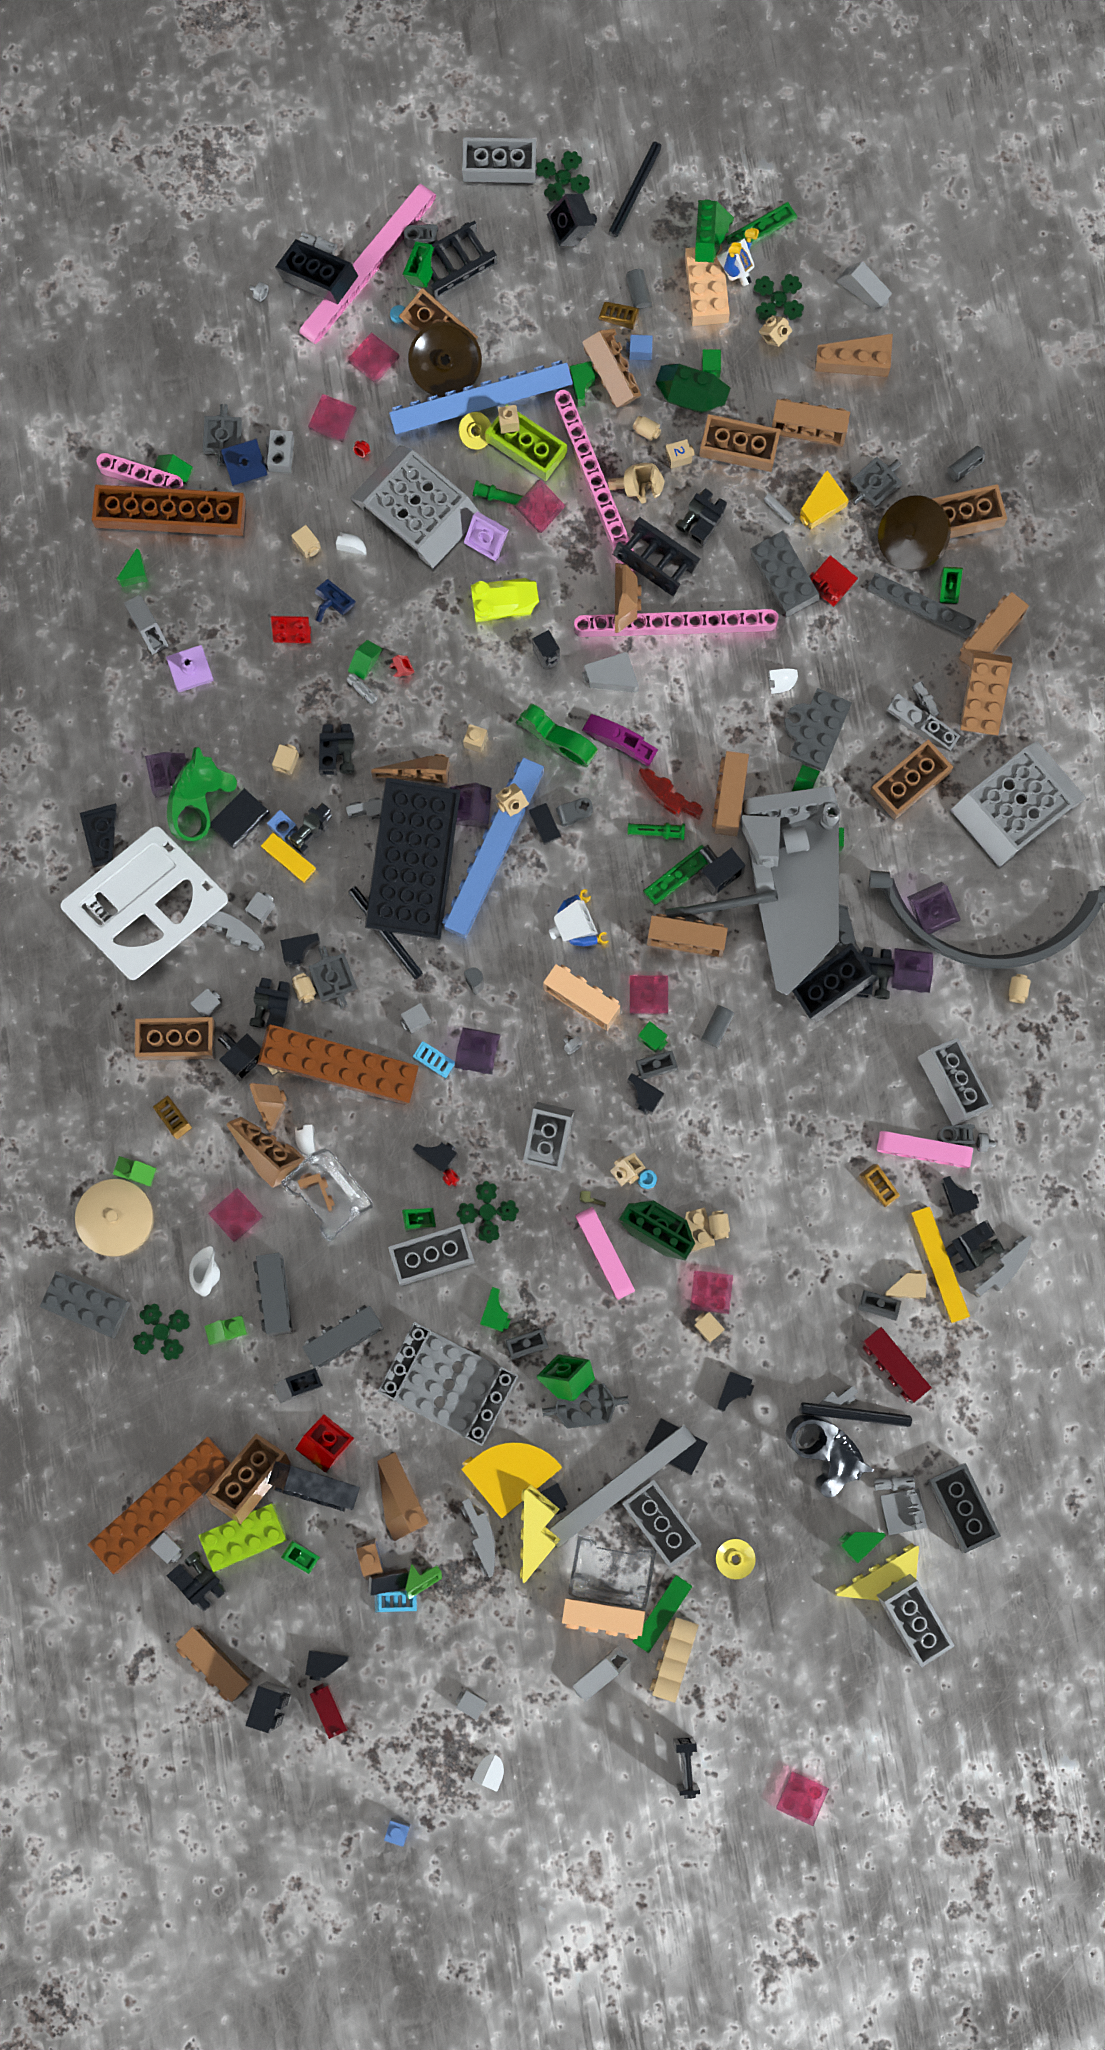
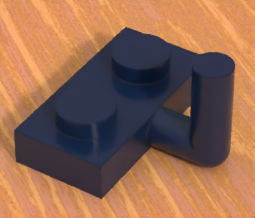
M327 579L315 590V594L324 600L319 605L315 620L321 622L326 609L330 606L344 615L355 606L356 601Z

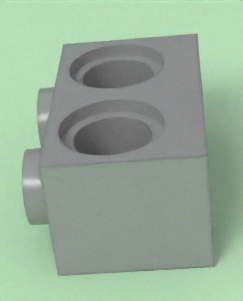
M270 430V436L266 437L268 454H265L264 464L267 465L269 472L291 473L294 446L292 431ZM279 440L284 441L281 445L275 444ZM276 458H282L281 462H274Z

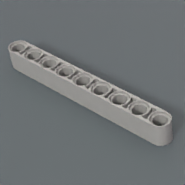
M683 1425L550 1527L549 1530L561 1539L556 1544V1548L568 1541L697 1440L687 1427Z

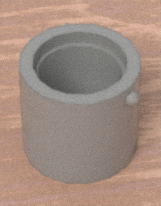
M800 824V826L782 830L787 854L803 850L808 851L810 849L805 825Z

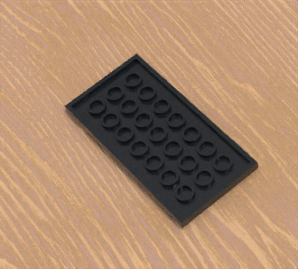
M385 778L365 928L435 940L441 939L461 790Z

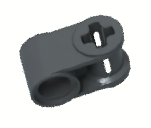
M427 224L406 227L404 230L405 245L412 249L415 242L432 245L438 241V226ZM414 235V236H416V238H413V239H412V238H409L408 236Z
M584 797L558 806L556 812L563 827L569 826L591 816L593 813L591 800ZM585 804L587 811L581 809V805Z
M975 1125L945 1126L937 1133V1139L940 1142L962 1146L975 1145L976 1142L973 1140ZM944 1131L951 1133V1140L944 1138Z

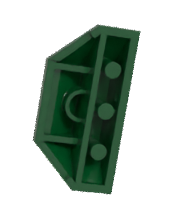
M682 364L662 365L655 381L656 386L667 403L701 414L725 406L731 389L715 375Z
M654 1200L628 1203L618 1220L631 1236L666 1257L686 1261L695 1246L687 1220Z

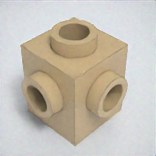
M773 315L766 320L764 326L759 330V333L768 345L777 347L786 341L792 332L786 318Z
M515 783L503 788L495 795L499 801L496 804L502 813L506 812L510 817L529 805L522 790Z
M632 1153L626 1158L622 1156L614 1162L616 1166L610 1172L621 1186L628 1182L631 1185L639 1179L638 1174L645 1169V1166L636 1154Z

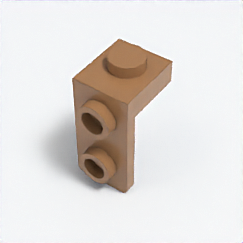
M308 1173L300 1176L301 1179L298 1180L300 1190L319 1184L328 1211L332 1212V1206H335L332 1196H327L325 1188H328L325 1176L321 1177L320 1173L315 1175Z

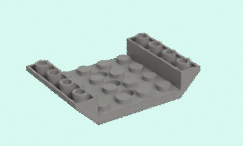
M401 445L350 497L363 510L367 508L418 552L419 558L432 569L468 532L473 515L476 512L480 513L467 495L414 450ZM431 484L433 489L431 491H424L423 486ZM413 497H418L421 501L419 504L413 505L410 500ZM405 510L408 512V515L405 518H400L398 512Z
M1036 741L1025 747L971 790L950 811L1000 868L1016 852L1070 809H1074L1086 797L1041 744ZM1011 781L1014 788L1007 790L1004 787V782ZM1019 795L1024 796L1026 803H1017L1016 797ZM1036 810L1038 818H1030L1028 812Z
M413 1322L377 1392L483 1446L518 1375ZM458 1361L464 1366L460 1373H456L452 1369L453 1364ZM451 1379L454 1381L455 1385L452 1390L444 1389L443 1383L445 1380ZM441 1396L445 1399V1405L442 1408H437L434 1400Z

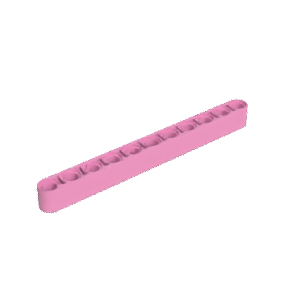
M419 184L353 263L358 278L339 304L324 299L300 329L302 336L314 344H317L404 239L405 228L415 225L433 204L436 198L434 192L422 184Z
M560 390L555 394V408L614 552L618 542L626 545L629 537L571 394L567 390ZM565 399L567 402L560 403L559 400ZM571 415L574 418L572 420H568L565 417ZM576 431L581 433L579 436L572 435ZM586 448L587 451L582 453L579 449ZM587 464H592L594 467L592 469H587L585 466ZM597 480L600 484L593 485L592 482ZM600 497L607 498V501L600 502L598 499ZM611 513L614 517L609 519L605 515ZM619 530L621 533L619 535L612 534V531ZM630 568L634 574L637 573L634 569Z
M771 609L637 613V619L619 633H615V614L581 615L574 621V631L579 637L772 631L776 628L778 614ZM770 617L774 620V622L767 623L765 621V618ZM752 618L755 620V623L749 624L746 619ZM715 619L718 624L711 625L708 621ZM735 619L737 623L732 625L727 620ZM677 620L681 624L679 626H673L671 622ZM697 620L699 624L694 626L690 621ZM654 621H659L662 623V625L659 627H655L652 623ZM641 622L643 623V626L636 627L634 626V623ZM584 623L587 625V628L580 629L578 625ZM598 623H604L606 627L600 629L596 625Z

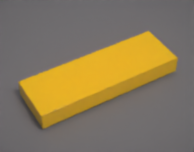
M274 832L261 845L262 849L303 883L316 870L311 863Z

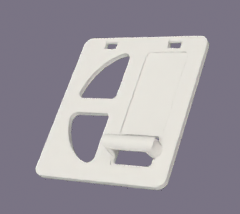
M153 827L61 902V909L128 979L135 980L223 908L228 902V897L161 828ZM167 843L174 848L171 852L164 848ZM183 880H189L193 888L191 906L182 922L174 924L155 904ZM205 881L212 887L208 891L202 886ZM98 892L102 893L118 912L112 916L96 900L94 895ZM84 903L103 923L102 925H98L82 908ZM141 915H146L164 934L162 939L138 947H126L113 942L116 935Z

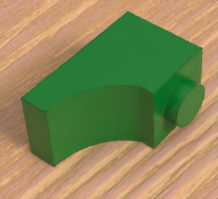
M415 242L402 274L413 286L427 288L433 274L431 257L434 247L431 244Z
M591 361L569 366L578 407L585 406L586 392L591 386H595V379L598 378V374L592 367Z
M492 1287L480 1325L503 1333L504 1329L508 1330L511 1318H508L509 1313L505 1312L500 1306V1289Z

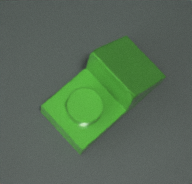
M119 1156L113 1175L150 1187L156 1168L137 1160L133 1161Z
M242 1315L227 1320H218L204 1326L209 1345L248 1335Z
M411 1564L406 1585V1597L408 1600L442 1579L439 1567L437 1565L433 1568L429 1567L420 1576L413 1564Z

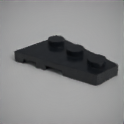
M116 803L79 813L94 868L107 865L113 860L117 814Z

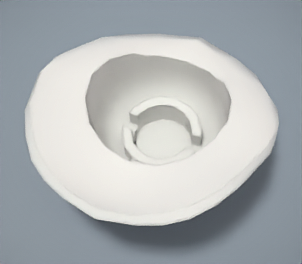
M214 1246L200 1250L192 1258L189 1269L192 1288L196 1293L204 1297L211 1292L212 1287L220 1279V1269L214 1261L216 1252Z

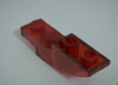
M648 768L639 769L638 776L642 784L654 800L678 818L684 812L700 820L704 809L701 808L702 806L699 803L685 800V797L678 792L672 793L674 785L669 779L656 776L655 772Z

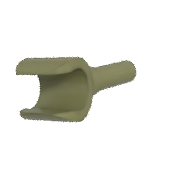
M590 1191L580 1192L581 1202L594 1203L605 1207L606 1202L591 1198Z

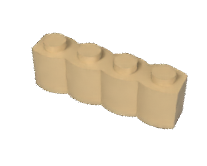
M675 1617L674 1621L670 1620L667 1631L671 1633L669 1639L664 1640L661 1649L664 1652L663 1659H658L655 1669L659 1671L657 1679H652L649 1689L653 1691V1696L676 1702L699 1624Z

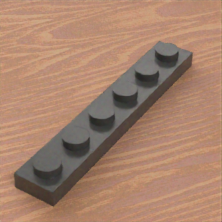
M875 573L867 589L868 592L964 638L970 636L976 624V620L878 573Z

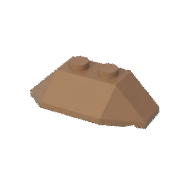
M615 563V633H619L637 619V611H641V599H638V596H641V585H638V577L626 564Z

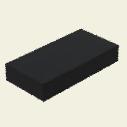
M547 803L529 810L544 845L561 838Z
M403 1568L369 1575L368 1593L371 1596L406 1589L408 1570Z

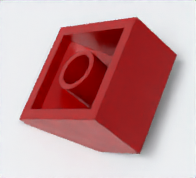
M323 1414L302 1437L295 1450L323 1472L327 1473L348 1448L354 1437Z

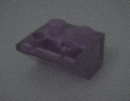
M161 752L145 756L153 795L155 798L170 795L177 776L187 763L185 753Z

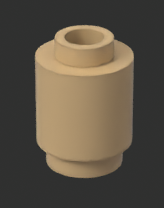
M638 416L634 422L633 429L636 430V433L650 441L657 439L661 433V429H659L660 424L645 416Z
M305 973L293 977L292 987L298 1000L304 1003L314 1000L316 991L310 978Z
M1016 974V977L1011 978L1008 994L1011 1002L1025 1003V999L1028 998L1031 982L1027 979L1028 976Z
M723 1210L712 1212V1215L708 1217L713 1239L729 1238L728 1214H724Z

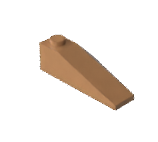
M424 288L417 293L399 315L406 324L419 332L437 322H452L466 328L475 339L478 338L476 334Z
M435 754V756H426L374 768L371 770L373 778H393L406 781L447 784L450 762L449 757H446V755Z
M251 1083L249 1086L255 1104L261 1113L263 1121H266L267 1130L271 1132L274 1130L285 1109L284 1101H287L284 1090L280 1091L279 1087L275 1085Z
M242 1117L227 1123V1127L258 1174L272 1188L286 1182L306 1160L294 1147L286 1144V1146L276 1141L277 1137L273 1135L267 1136L261 1132L260 1127Z
M394 1452L378 1460L385 1523L393 1540L396 1541L430 1523L396 1453Z

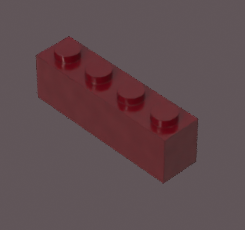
M882 1327L878 1328L861 1342L864 1345L862 1347L863 1351L869 1357L871 1355L874 1357L877 1368L881 1372L885 1371L888 1374V1381L893 1387L897 1386L902 1391L900 1395L907 1403L909 1401L911 1404L915 1403L932 1389Z

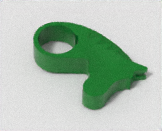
M530 704L515 722L531 732L552 750L579 766L588 767L598 752L596 746L587 738L573 730L555 724L546 716L544 710L534 704Z
M194 747L192 759L186 763L177 776L167 804L169 829L177 839L182 841L200 840L209 831L210 816L205 794L217 790L220 792H232L237 786L235 776L218 769L211 757L203 756L199 747ZM186 806L196 810L201 818L199 831L191 837L182 834L177 823L179 814Z

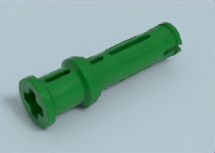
M476 480L472 495L473 497L487 498L488 501H493L494 499L526 509L530 497L497 489L493 484L491 486L482 484L478 480Z
M669 822L664 823V825L628 823V835L663 836L665 839L681 838V840H684L685 823H682V825H671ZM638 829H653L654 831L638 830Z

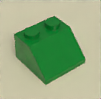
M560 1354L537 1375V1379L557 1398L568 1401H575L595 1380L589 1359Z
M845 1532L838 1539L840 1543L837 1546L853 1563H859L886 1535L879 1532Z

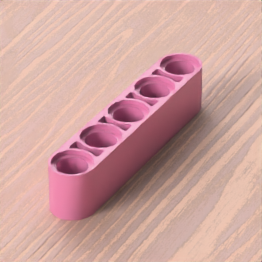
M102 453L97 457L98 468L105 476L148 488L172 489L171 487L174 484H179L180 486L177 489L185 490L182 479L177 475L108 453ZM105 462H110L107 467L102 466ZM124 467L128 468L125 472H119ZM138 474H145L142 478H137ZM156 479H162L160 483H154Z
M880 1131L877 1151L881 1153L961 1168H970L973 1148L886 1131Z
M590 1207L576 1214L575 1217L616 1299L619 1300L635 1292L594 1208Z

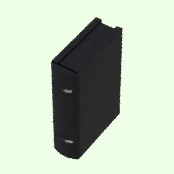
M244 788L210 822V827L233 849H236L262 821L264 822V819L270 812Z
M660 1418L644 1451L648 1453L679 1429V1427ZM694 1436L697 1440L668 1463L689 1475L693 1474L708 1444Z

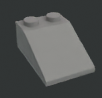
M541 1102L536 1103L533 1108L523 1159L524 1163L561 1171L575 1110Z

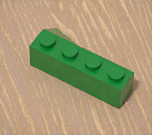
M709 199L698 200L695 262H714L720 250V245L724 242L725 235L734 221V217L717 201Z

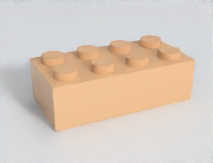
M720 245L718 254L722 251V245ZM695 247L685 248V266L692 326L728 323L730 312L726 276L717 256L714 262H695Z
M555 964L543 982V990L602 1029L608 1031L620 1013L619 1001L612 996L608 998L603 995V991L597 986H589L586 984L587 980L580 975H572L570 973L571 970L566 966Z
M566 1598L562 1623L566 1624V1628L578 1629L579 1626L586 1627L585 1631L597 1633L598 1629L606 1630L605 1634L617 1636L619 1632L625 1633L626 1638L637 1639L638 1636H642L646 1611Z

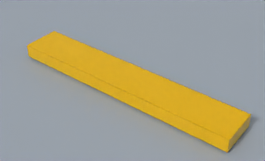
M930 1206L912 1212L911 1216L950 1322L954 1323L969 1318L970 1314Z

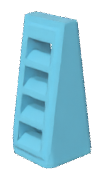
M424 1041L421 1042L413 1055L415 1061L445 1079L456 1063ZM425 1049L428 1050V1052L422 1059L420 1056L422 1055ZM432 1053L435 1054L431 1062L428 1063L427 1060ZM438 1057H440L441 1061L439 1062L437 1067L433 1066L437 1061ZM446 1061L448 1064L442 1072L440 1069Z
M406 1591L376 1594L375 1612L417 1611L416 1596L409 1599L410 1607H406ZM398 1595H401V1607H398ZM382 1596H385V1608H382ZM390 1596H393V1608H390Z

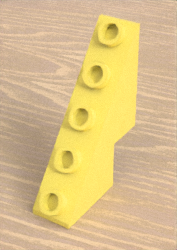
M532 1485L527 1489H523L521 1499L524 1501V1509L521 1512L524 1528L521 1530L523 1547L521 1548L520 1558L523 1560V1567L520 1569V1579H523V1583L528 1580L561 1540L545 1527L559 1511V1508Z
M913 1543L903 1548L904 1552L897 1556L894 1553L886 1558L887 1562L880 1566L878 1563L869 1568L870 1573L863 1576L861 1573L852 1579V1584L848 1586L843 1584L836 1588L835 1595L879 1601L877 1594L890 1587L892 1582H898L908 1574H911L916 1579L919 1546H914Z

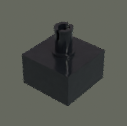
M565 194L546 214L559 247L577 246L597 223V216L590 213L583 194Z
M706 845L699 851L709 864L701 870L700 880L713 896L744 874L746 865L732 847L719 857L716 856L709 845Z
M224 1032L222 1035L227 1041L221 1036L218 1038V1041L228 1051L219 1061L240 1082L258 1065L261 1047L248 1033L236 1043L227 1032Z

